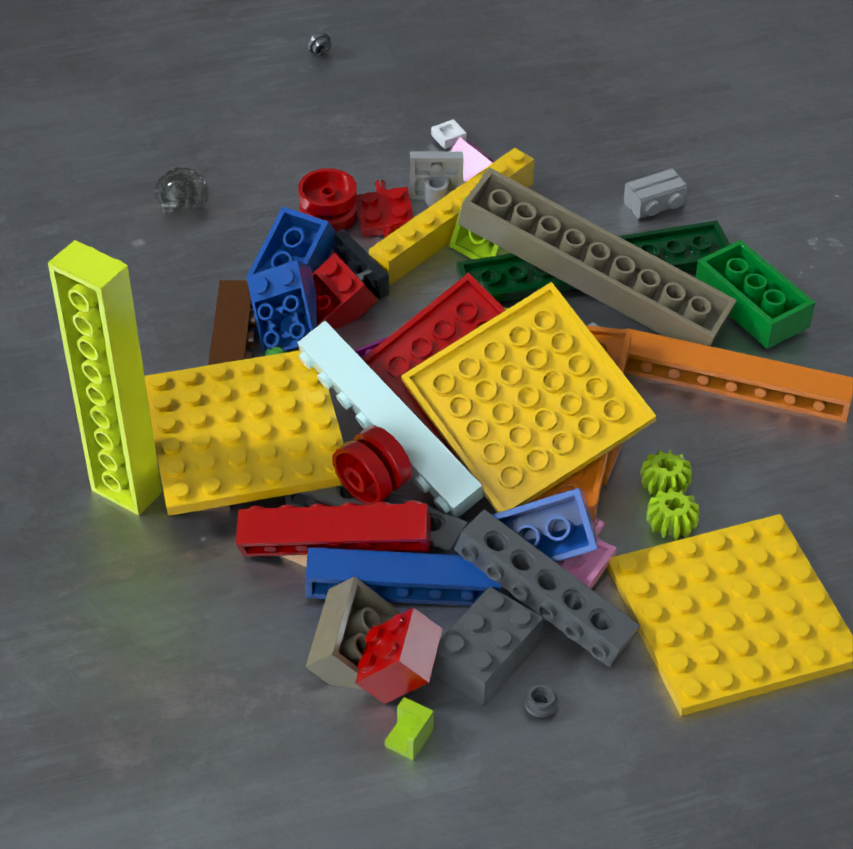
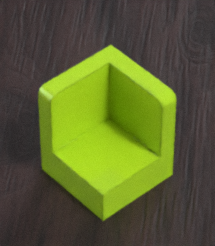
M404 697L397 706V724L386 738L385 747L414 760L434 731V711Z

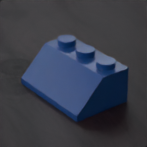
M580 488L493 514L495 518L554 562L598 550L592 516L585 493Z

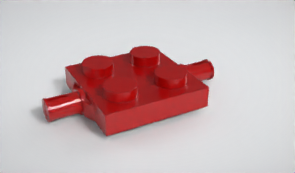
M379 180L375 182L376 192L357 195V207L363 237L378 235L386 238L414 218L408 186L387 190L386 182L381 180L380 187Z

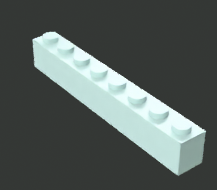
M326 321L322 322L297 342L301 352L299 355L301 362L309 370L313 367L319 373L317 377L326 389L329 390L332 387L338 394L336 398L346 410L351 407L357 414L355 416L356 420L363 428L372 425L381 427L393 435L401 444L409 457L416 485L424 493L429 491L436 498L434 503L442 513L447 514L449 512L452 516L459 518L484 497L481 483Z

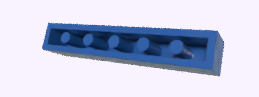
M325 547L308 548L305 577L306 598L326 599L328 589L354 576L387 602L472 606L490 586L499 592L501 590L499 583L491 580L486 573L465 560L461 555L329 549Z

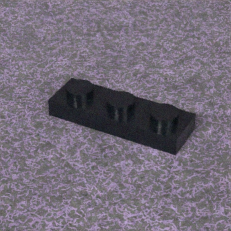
M344 229L335 232L334 253L379 299L388 296L389 274Z

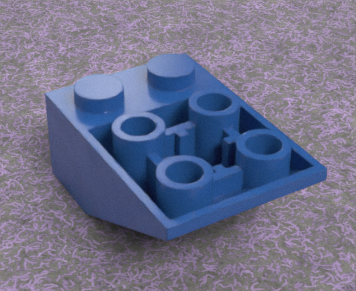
M295 260L246 276L263 356L267 349H272L273 347H279L285 351L299 348L297 342L317 327L316 289L311 266Z

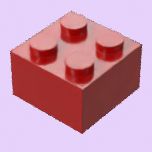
M414 607L402 614L395 615L392 619L379 626L372 627L365 638L367 643L363 656L358 663L359 671L355 684L384 704L428 684L443 629Z

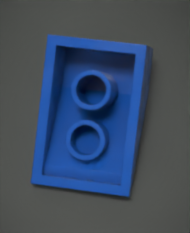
M282 206L247 276L295 260L311 266L313 273L327 260L335 244L334 233L336 231L328 221Z

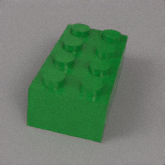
M742 240L736 241L698 260L695 278L736 299L737 301L729 316L766 349L811 326L815 302Z

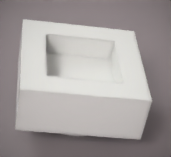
M454 119L431 127V136L444 149L454 146L459 137L466 140V132Z

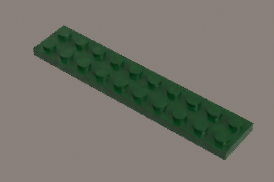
M718 220L618 236L684 272L696 270L699 259L730 245ZM512 253L457 262L456 266L459 279L469 273L498 302L526 298L550 282L554 284L559 292L577 289Z

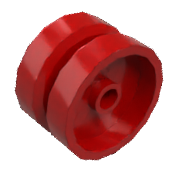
M322 168L311 171L303 176L298 184L299 212L328 221L336 232L342 229L346 231L351 228L357 221L358 213L357 183L353 176L335 168Z
M376 425L367 426L356 434L352 441H347L333 453L332 463L341 484L351 496L364 505L383 502L392 491H397L412 477L410 460L401 444L393 435Z

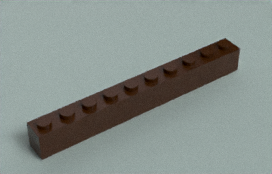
M220 280L208 365L253 358V353L249 349L255 347V331H252V328H257L247 280ZM231 505L200 511L230 512Z

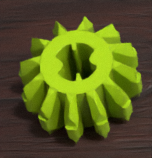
M659 449L656 455L648 454L640 470L642 488L648 489L649 496L657 494L659 490L667 493L670 487L674 492L684 490L685 493L692 483L693 477L690 461H686L683 454L674 455L672 449L668 453H663Z
M670 487L667 493L659 490L655 497H651L648 503L646 519L647 523L651 525L652 533L661 532L663 539L669 535L676 541L679 535L688 538L691 531H695L699 522L700 508L699 504L695 503L694 495L685 496L684 490L674 492Z

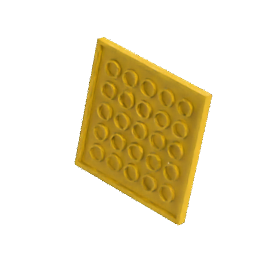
M552 282L401 375L403 383L457 458L481 483L483 494L497 513L528 504L656 421L655 413Z
M300 350L145 376L156 456L168 516L342 486L335 473L332 457L336 449L342 446L344 442L330 392L319 381L317 377L319 373L313 367L309 370L299 358Z
M781 514L614 556L608 563L607 569L632 620L640 625L638 632L680 716L853 669V635Z

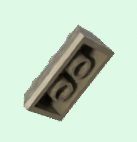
M355 576L328 589L306 668L329 685L364 690L355 684L359 671L358 663L363 656L367 643L365 641L366 635L372 627L385 623L395 615L400 614V611Z

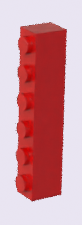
M407 501L404 504L375 502L373 505L344 503L341 506L313 504L310 507L282 505L279 508L251 506L249 509H238L236 546L243 557L308 555V548L323 547L329 549L393 552L430 551L431 514L427 503L419 501Z

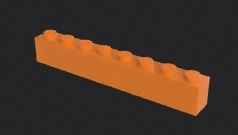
M629 328L626 329L632 330V340L625 374L846 423L853 396V377Z

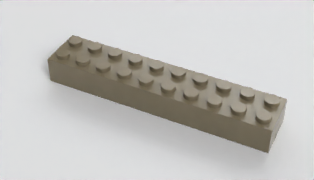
M490 167L463 201L457 224L665 337L712 346L737 301Z

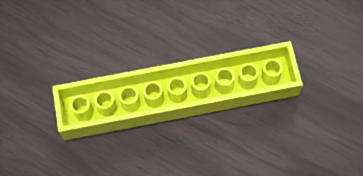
M74 240L48 262L90 486L92 491L139 516L162 493L128 265L119 259H114L93 247Z

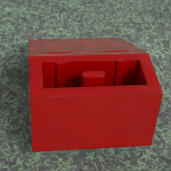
M336 253L312 273L316 289L317 326L326 321L335 330L358 320L378 302L376 297Z

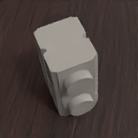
M671 168L627 182L625 184L624 203L632 210L637 219L655 216L660 212L677 209L684 205L686 202L687 184Z

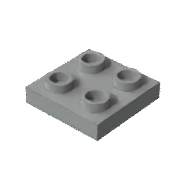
M410 151V199H425V204L430 207L462 185L463 151Z

